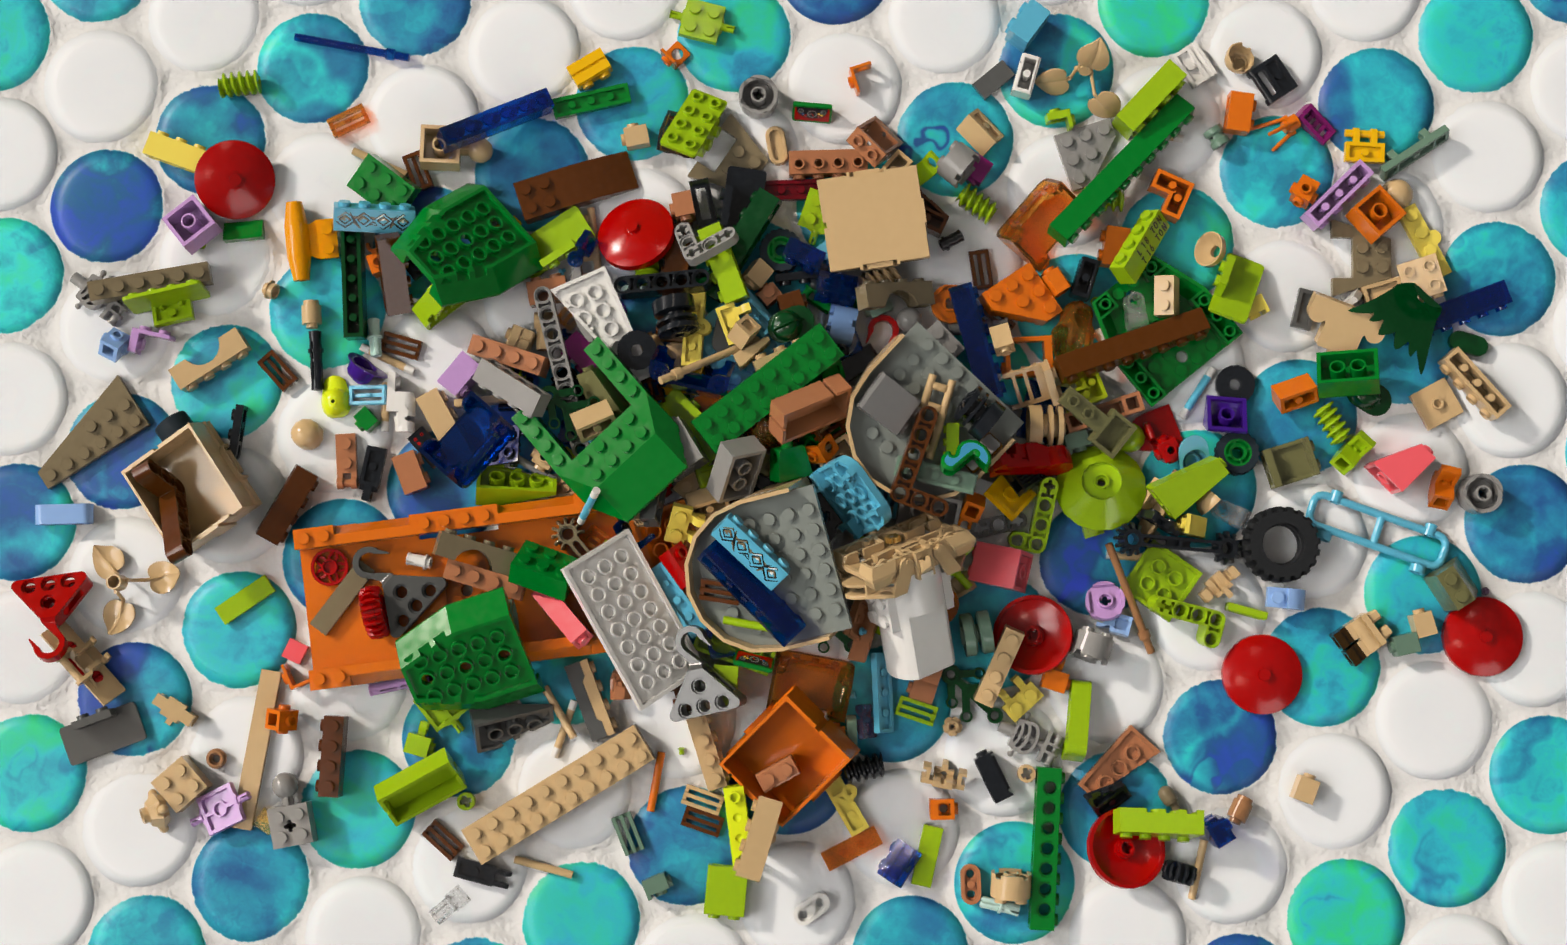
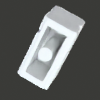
M1022 53L1010 93L1011 96L1025 100L1030 99L1041 61L1040 57Z

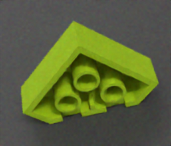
M432 284L426 289L427 291L415 302L412 311L428 330L432 329L464 304L460 303L441 307L429 294Z

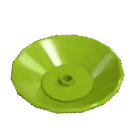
M1095 446L1086 447L1087 450L1071 455L1074 467L1070 471L1057 475L1058 492L1056 499L1063 513L1077 525L1094 531L1114 530L1123 523H1129L1141 510L1146 497L1145 476L1138 463L1124 451L1120 450L1111 459ZM1103 481L1105 484L1100 486L1098 482Z

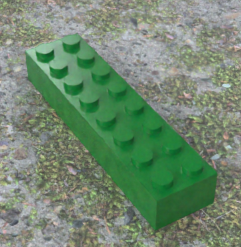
M818 323L690 423L714 454H717L721 441L738 438L769 414L771 400L804 387L843 357L844 354L823 326Z

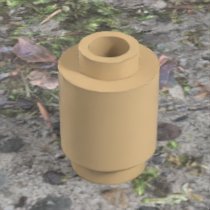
M319 300L303 301L301 306L302 325L306 326V329H317L318 325L322 324Z

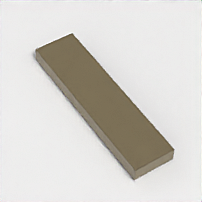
M360 560V566L365 572H376ZM352 567L310 624L327 636L357 597L360 589L364 588L370 579L360 577Z

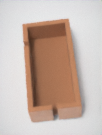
M837 373L826 377L822 382L811 383L808 386L771 400V416L769 417L768 430L783 445L847 418L852 387Z

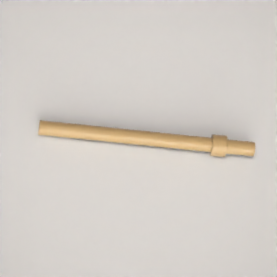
M756 336L749 345L759 341L760 338ZM734 345L682 368L676 367L671 369L670 373L658 377V381L661 385L672 380L677 381L682 379L684 375L729 357L740 351V349Z

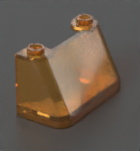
M1046 178L1031 191L997 231L996 236L1026 263L1030 262L1036 271L1041 272L1049 265L1050 257L1047 253L1057 243L1047 233L1049 224L1076 196L1062 181Z
M792 650L776 652L766 708L772 702L776 704L796 685L821 711H826V716L832 722L845 723L854 680L855 665L845 660Z

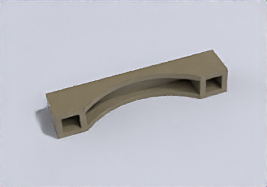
M206 261L88 281L87 287L90 302L94 305H100L121 300L122 297L127 296L129 293H142L150 288L159 289L169 284L186 283L190 279L200 280L204 286L214 285L211 267Z

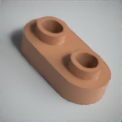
M971 863L965 864L960 870L961 898L969 905H974L981 899V873L979 868ZM968 870L973 871L974 874L972 877H968L966 875V872ZM969 890L974 891L973 897L967 896Z

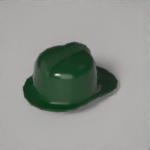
M791 306L777 312L770 318L767 327L768 333L776 342H790L800 338L813 328L814 315L805 306Z
M1380 385L1381 394L1347 396L1354 406L1372 416L1385 414L1390 409L1392 403L1389 391L1382 385Z

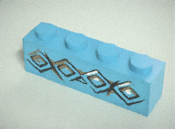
M339 200L334 202L333 231L398 232L403 234L415 219V207L408 203L391 205L389 202L371 204L369 201L351 203L349 200Z
M730 512L713 529L711 535L771 591L789 574V563L783 557L779 558L768 543L764 544L753 529H748L738 515H733Z

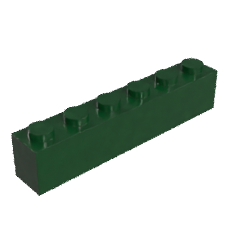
M761 187L758 191L755 190L752 193L749 206L743 208L739 215L741 219L737 225L734 224L732 226L739 235V241L731 248L740 271L782 205V201ZM708 266V268H710L708 270V273H713L711 266ZM701 278L698 283H704L707 278ZM713 283V287L706 292V295L721 303L717 294L720 291L718 284L714 285Z
M340 231L344 338L348 341L367 340L364 232Z

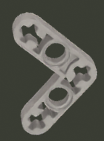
M688 222L679 223L674 229V234L682 254L690 266L701 264L734 246L739 241V235L733 227L724 228L700 242L697 241L695 232ZM693 241L689 246L685 247L687 243ZM712 244H715L714 247H712L711 249H708L709 246H711Z

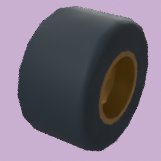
M179 411L164 419L156 427L155 432L163 442L186 424L193 423V421L185 411Z

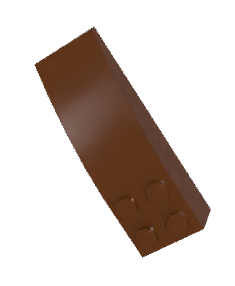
M627 151L572 164L513 183L524 219L528 225L562 214L572 206L584 207L639 188Z

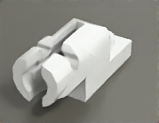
M388 372L386 411L396 413L394 415L395 432L414 433L415 423L408 421V419L416 417L415 395L412 392H399V389L402 388V377H399L397 372Z

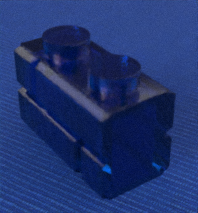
M898 838L897 841L891 844L887 857L880 861L877 873L901 888L919 861L922 853Z

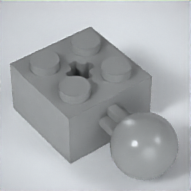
M904 308L897 315V325L904 332H908L916 322L922 323L921 314L915 308ZM939 320L927 329L955 358L964 351L965 347Z
M280 773L272 782L273 792L282 800V806L267 810L273 850L318 840L312 802L306 801L294 804L293 795L298 789V781L291 773ZM289 823H295L296 827L292 829L289 826Z

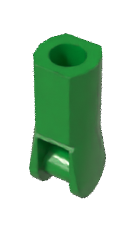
M806 284V288L801 294L805 293L809 303L828 315L832 302ZM811 293L816 295L814 300L808 298Z

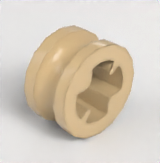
M1024 764L1018 768L1017 776L1021 781L1029 783L1035 779L1036 771L1032 766ZM1024 768H1027V770L1031 769L1032 771L1029 774V779L1021 776L1024 773Z

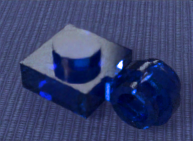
M585 229L575 244L578 250L568 254L567 262L570 266H581L583 257L589 258L599 241L591 231Z

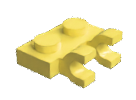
M734 302L715 308L729 347L735 344L727 336L735 323L740 320L739 316L752 313L749 302L735 307Z
M674 502L664 541L676 544L682 541L684 544V540H687L691 544L693 535L697 531L688 530L689 523L700 528L705 523L706 514L694 513L693 506Z
M1015 674L1010 680L1019 691L1010 697L1001 688L998 697L1005 703L1001 709L1013 722H1017L1044 696L1030 680L1025 684Z

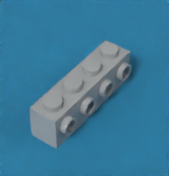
M481 358L472 378L479 383L478 386L480 388L492 391L494 397L506 400L510 407L522 410V414L528 418L543 417L552 397L546 391L493 358Z

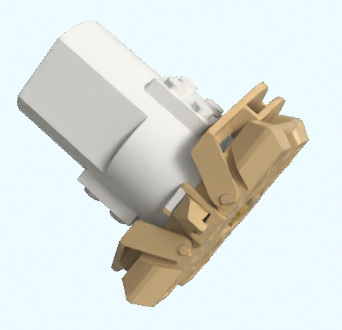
M928 513L920 514L891 527L885 526L878 531L873 530L869 536L833 550L838 572L843 574L841 583L845 587L844 597L849 600H866L869 610L868 618L870 622L878 625L880 628L887 672L891 676L902 680H920L954 665L955 655L947 611L955 607L954 593L951 588V574L962 569L966 553L971 551L976 543V538L968 529L956 524L948 525L941 522L939 517Z

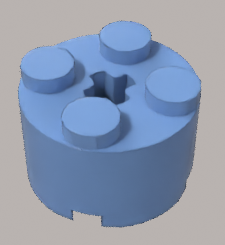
M831 303L826 331L837 345L844 344L851 347L858 309Z

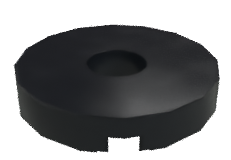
M636 330L623 335L618 343L617 353L618 357L629 369L641 370L653 363L656 358L657 348L655 341L649 334ZM636 344L641 345L643 348V352L639 356H634L631 352L632 347Z
M1231 365L1222 369L1217 375L1215 391L1218 396L1246 398L1247 401L1253 395L1255 379L1245 367ZM1231 380H1237L1240 383L1238 390L1231 389Z

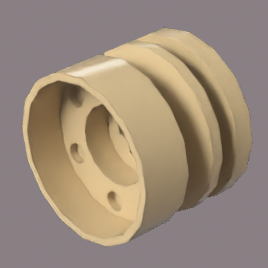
M1027 405L1026 443L1037 442L1042 444L1043 438H1046L1048 446L1053 445V439H1055V445H1063L1066 432V418L1063 406L1057 405L1054 414L1053 406L1048 405L1046 414H1043L1041 405Z

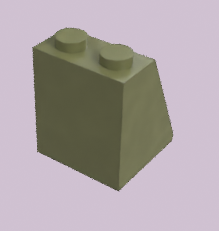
M1457 556L1444 563L1440 568L1422 577L1444 611L1460 610L1476 599L1478 589Z

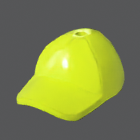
M330 376L324 382L321 405L323 412L330 418H342L349 413L351 408L349 405L347 382L340 376Z

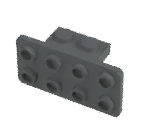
M129 702L116 708L108 709L107 706L95 710V714L89 716L88 713L77 716V721L61 728L59 732L70 764L73 766L145 740L147 734L135 702Z

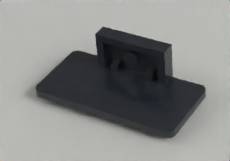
M736 166L728 167L725 189L721 188L719 199L723 200L722 208H718L717 220H720L724 228L732 227L734 224L737 225L741 219L739 217L744 207L747 208L751 202L750 197L755 190L758 191L760 187L765 190L767 176L765 171Z

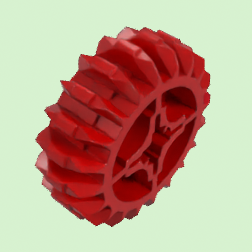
M370 585L360 589L359 606L367 635L373 640L389 636L390 628L382 589L378 585Z

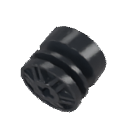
M673 293L662 296L652 302L654 317L659 320L656 323V327L659 329L658 337L660 339H680L699 331L698 317L695 313H692L695 310V304L691 294Z
M977 386L962 399L951 418L957 422L963 416L964 418L959 425L961 427H964L969 422L972 423L968 433L978 441L991 430L1006 410V407L996 399L987 405L985 403L989 397L987 392L979 398L978 396L983 390L980 386Z

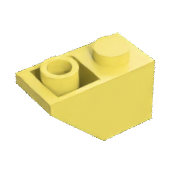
M1190 513L1180 515V518H1177L1176 521L1177 527L1182 530L1179 535L1200 539L1205 538L1208 518Z

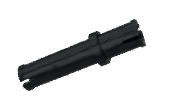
M315 330L308 331L311 390L320 391L324 390L322 363L324 348H322L321 331Z

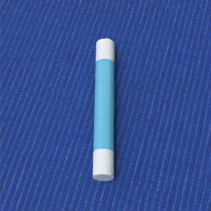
M1210 366L1179 413L1178 416L1181 419H1186L1215 374L1216 369Z
M594 487L577 519L579 525L585 523L601 492L600 488Z

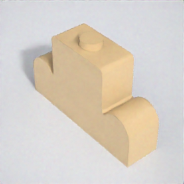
M1313 291L1306 309L1312 321L1321 322L1314 340L1318 346L1326 348V352L1357 350L1363 336L1370 343L1376 344L1381 342L1385 335H1379L1378 332L1383 320L1369 321L1374 313L1349 312L1348 310L1357 306L1317 291Z

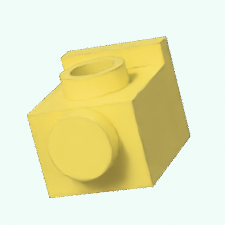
M1262 294L1254 298L1248 316L1250 321L1260 317V312L1264 315L1270 311Z

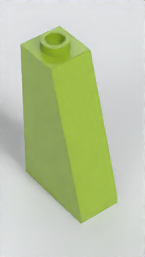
M1209 456L1148 484L1146 489L1165 513L1176 520L1227 476L1229 471L1226 469L1227 464L1222 458Z

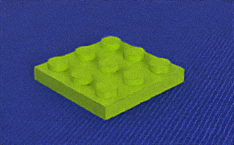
M1152 539V541L1149 543L1161 545L1154 539ZM1147 547L1126 578L1134 599L1148 608L1147 601L1152 595H1160L1184 602L1203 573L1169 549ZM1158 603L1157 606L1165 608L1166 604ZM1179 605L1176 606L1175 613L1180 608ZM1157 614L1167 622H1170L1172 617Z

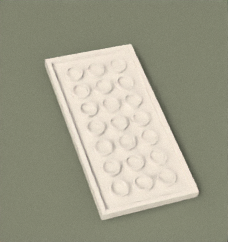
M625 529L560 569L638 710L642 711L683 683L689 669V663L678 652L675 645L676 635L683 626L629 529ZM686 635V647L699 657L691 640Z

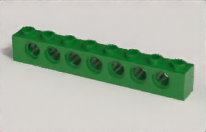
M1036 766L1030 871L1032 873L1031 896L1028 910V928L1030 930L1054 931V926L1058 925V914H1055V905H1059V893H1056V885H1060V873H1057V865H1061V853H1058V845L1062 844V833H1059V824H1063V813L1060 812V804H1064V792H1061V784H1065V772H1062L1060 767ZM1048 782H1053L1055 785V789L1051 793L1045 791V785ZM1048 802H1052L1054 805L1051 813L1044 811V805ZM1048 822L1052 823V831L1050 833H1044V824ZM1045 843H1051L1052 850L1049 853L1042 852V846ZM1044 863L1051 865V870L1048 873L1041 872V866ZM1044 883L1049 884V892L1042 894L1040 886ZM1042 904H1048L1049 910L1045 914L1039 913V907Z

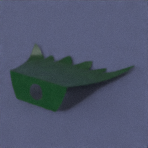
M1401 283L1379 297L1348 310L1355 313H1374L1369 320L1372 322L1383 320L1378 334L1387 335L1395 332V349H1399L1409 342V356L1411 357L1417 351L1419 371L1422 375L1434 327L1442 311V307L1415 283ZM1417 295H1419V297H1420L1425 303L1421 302V301L1417 298Z

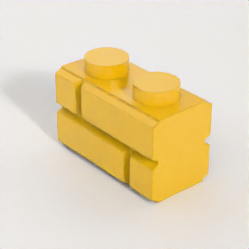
M600 47L566 67L579 91L582 89L586 91L592 88L595 81L607 79L613 71Z

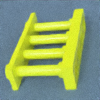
M731 784L723 788L733 866L736 858L740 859L742 851L739 850L742 838L746 839L748 831H745L749 818L746 794L744 793V787L739 784Z

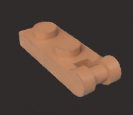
M335 434L337 489H344L345 487L357 489L359 486L357 434ZM344 474H351V479H345Z

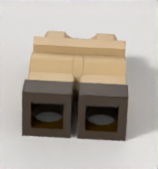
M1376 609L1367 613H1360L1357 617L1329 634L1336 646L1342 650V654L1351 666L1356 667L1371 653L1386 644V639L1393 633L1386 624L1379 629L1376 628L1374 623L1381 619Z

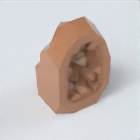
M614 669L610 677V700L631 699L617 670Z

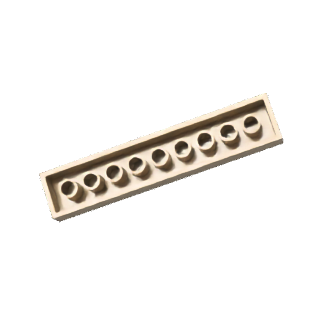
M634 724L461 831L479 862L483 865L648 764L656 757L638 727Z

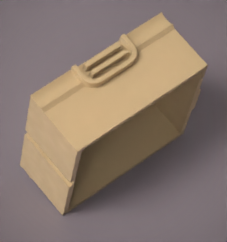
M916 165L886 169V166H884L882 169H867L855 171L852 174L846 172V176L817 180L822 220L826 228L824 233L831 273L858 269L868 271L899 266L900 263L929 259L930 253L926 233L927 219L924 199L921 198Z
M210 421L186 424L157 445L158 449L150 450L121 471L162 538L159 498L138 484L133 478L131 471L136 466L151 459L182 482L186 492L193 552L213 538L224 534L234 527L237 521L263 504L248 482L247 478L249 476L241 474L244 470L232 451L226 450L229 445L224 444Z

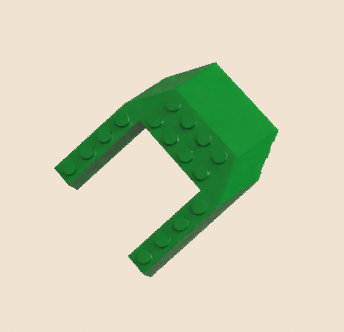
M597 337L584 351L631 404L617 419L575 458L540 417L528 418L522 414V410H519L511 419L557 475L584 503H586L592 489L598 487L601 492L592 509L629 523L684 472L688 465L684 457L683 443H681L678 424L612 348L600 337Z

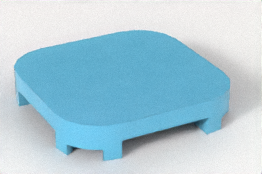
M846 455L839 456L823 464L809 476L815 485L816 492L823 494L843 522L838 526L842 533L847 530L853 535L854 539H859L864 534L875 529L878 531L891 520L892 512L887 501L864 469L853 458Z

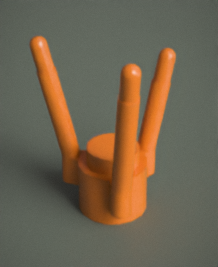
M1295 114L1289 117L1285 115L1279 119L1255 125L1253 130L1280 123V127L1269 132L1268 136L1280 131L1288 134L1271 149L1274 152L1291 136L1295 135L1296 130L1301 127L1300 120Z

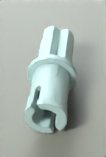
M370 318L367 320L369 333L367 340L370 346V356L377 358L382 356L381 340L383 336L380 334V319Z
M982 896L980 899L979 907L997 911V914L1019 915L1017 912L1020 911V905L1008 901L1005 904H999L994 902L995 898Z

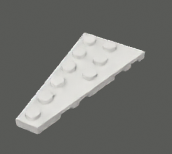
M605 266L550 289L594 339L600 337L618 355L617 347L623 335L633 331ZM636 344L632 347L631 352L634 356H639L642 354V349L640 345ZM649 366L641 370L630 369L639 381L653 376Z

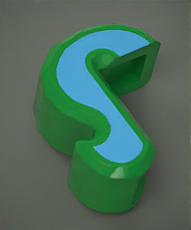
M969 439L963 441L958 445L955 455H951V452L947 451L942 456L940 470L946 476H953L973 459L983 472L987 474L991 467L990 451L977 440Z

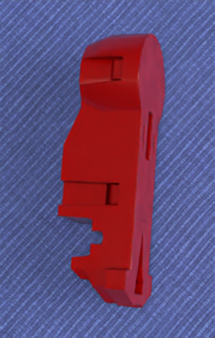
M1037 442L1014 443L1007 450V454L1005 451L990 467L989 475L990 477L1022 474L1055 476L1070 471L1074 466L1071 454L1064 445L1047 447Z

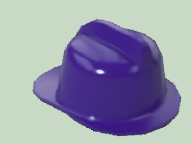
M353 352L349 353L350 362L347 371L348 375L356 383L365 385L374 377L388 378L385 372L374 366L362 355Z

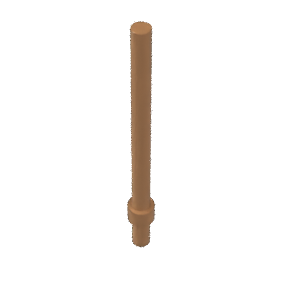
M1112 542L1107 543L1105 547L1139 632L1137 634L1139 639L1143 641L1147 654H1152L1155 650L1150 640L1151 634L1149 629L1145 627Z

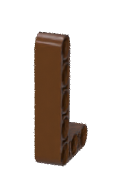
M925 406L917 414L889 494L891 499L897 503L941 517L949 509L946 500L912 488L938 418L937 410L934 407ZM926 409L933 413V418L930 421L923 419L922 414ZM918 429H922L926 433L923 441H919L915 436ZM912 448L917 449L919 452V457L916 460H911L908 456V452ZM904 468H909L912 471V476L908 480L903 479L901 475ZM898 487L903 488L905 491V496L902 499H897L894 495V491ZM918 494L924 497V503L921 506H917L914 503V497ZM938 501L942 502L944 506L941 513H936L933 510L934 503Z
M148 459L133 468L131 473L138 484L159 498L165 555L170 563L177 564L193 554L185 487L179 479L153 460Z

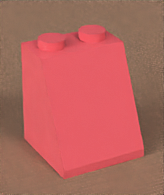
M1419 444L1369 462L1363 467L1391 494L1403 492L1436 457L1433 455L1430 447Z
M977 541L972 550L973 561L972 565L968 568V580L1025 593L1034 555L1020 549Z

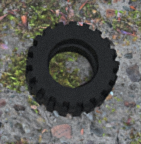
M1273 507L1255 514V517L1246 523L1247 527L1241 533L1243 539L1240 540L1242 541L1240 546H1242L1243 551L1240 553L1241 557H1244L1246 560V567L1251 568L1255 576H1260L1262 580L1272 581V583L1290 582L1300 579L1303 575H1307L1311 571L1310 568L1317 563L1315 559L1316 556L1320 555L1321 551L1318 549L1321 539L1317 538L1316 535L1319 531L1317 527L1312 526L1311 523L1313 521L1309 517L1306 518L1303 512L1300 510L1295 511L1292 507ZM1272 527H1286L1296 538V554L1287 563L1279 564L1272 562L1264 552L1263 538L1265 533Z

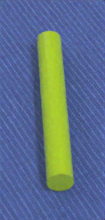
M728 616L723 617V624L784 634L785 626Z

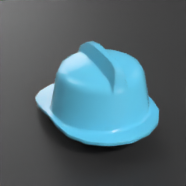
M1191 435L1181 442L1178 452L1180 469L1209 457L1208 444L1203 437Z

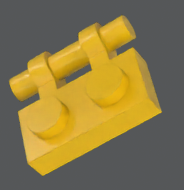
M1354 127L1344 130V137H1351L1352 141L1344 143L1343 162L1356 163L1361 159L1364 163L1368 164L1385 163V143H1377L1378 139L1385 138V131H1378L1372 128L1370 130H1360V128ZM1360 138H1369L1370 142H1360Z

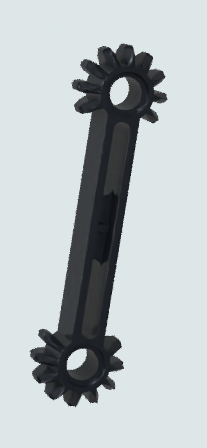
M1130 522L1128 525L1123 523L1121 525L1122 529L1117 528L1116 532L1119 535L1113 537L1114 540H1118V543L1114 546L1116 548L1121 547L1119 552L1121 554L1126 552L1127 556H1132L1133 553L1139 555V547L1213 553L1215 555L1214 562L1226 565L1227 563L1233 564L1234 558L1239 559L1240 555L1237 552L1243 550L1241 547H1238L1242 541L1235 540L1236 534L1230 535L1229 531H1224L1223 534L1221 532L1216 533V540L1214 541L1142 534V526H1135L1134 522ZM1130 534L1134 538L1132 544H1129L1128 542V536ZM1144 538L1166 540V544L1145 543ZM1190 543L1211 544L1212 549L1192 548ZM1224 543H1226L1228 547L1226 553H1224L1222 549Z

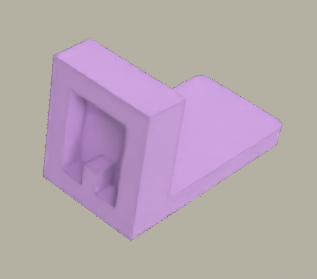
M140 325L139 329L132 327L127 351L141 354V350H144L146 345L145 336L175 342L176 338L170 336L171 332L159 330L157 333L152 332V328Z

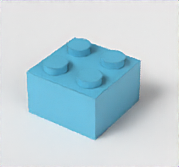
M1030 0L1028 3L1024 2L1018 10L1017 18L1013 17L1005 30V33H1007L1005 41L1022 53L1025 52L1044 27L1051 13L1035 0Z

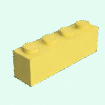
M158 130L157 133L150 131L142 153L149 158L195 174L197 163L206 151V147L196 143L194 146L189 145L187 140L176 137V139L169 138V134Z

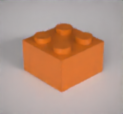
M1378 185L1352 207L1345 217L1372 245L1397 224L1407 212L1381 185Z

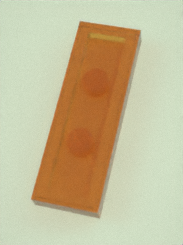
M873 825L854 837H850L821 852V855L829 871L883 843Z

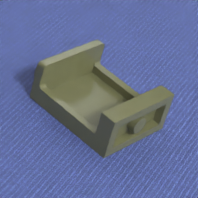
M1308 436L1260 451V458L1271 489L1320 474L1321 464L1318 458H1315L1313 452L1315 451V446Z

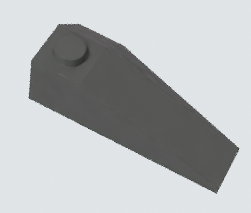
M503 704L491 709H469L478 753L498 749L504 746V742L512 738L516 740L520 738V734L528 730L534 731L554 721L552 704Z

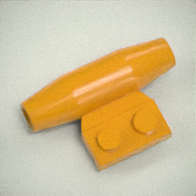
M302 201L286 202L284 229L287 259L293 281L310 280L311 256L320 260L340 258L337 231H333V218L319 219L308 224Z

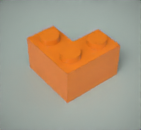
M1158 168L1147 191L1165 198L1160 211L1167 221L1176 224L1181 217L1195 184Z

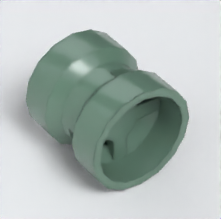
M1220 123L1203 133L1205 138L1210 140V146L1213 151L1230 141L1228 135L1222 132L1223 127Z

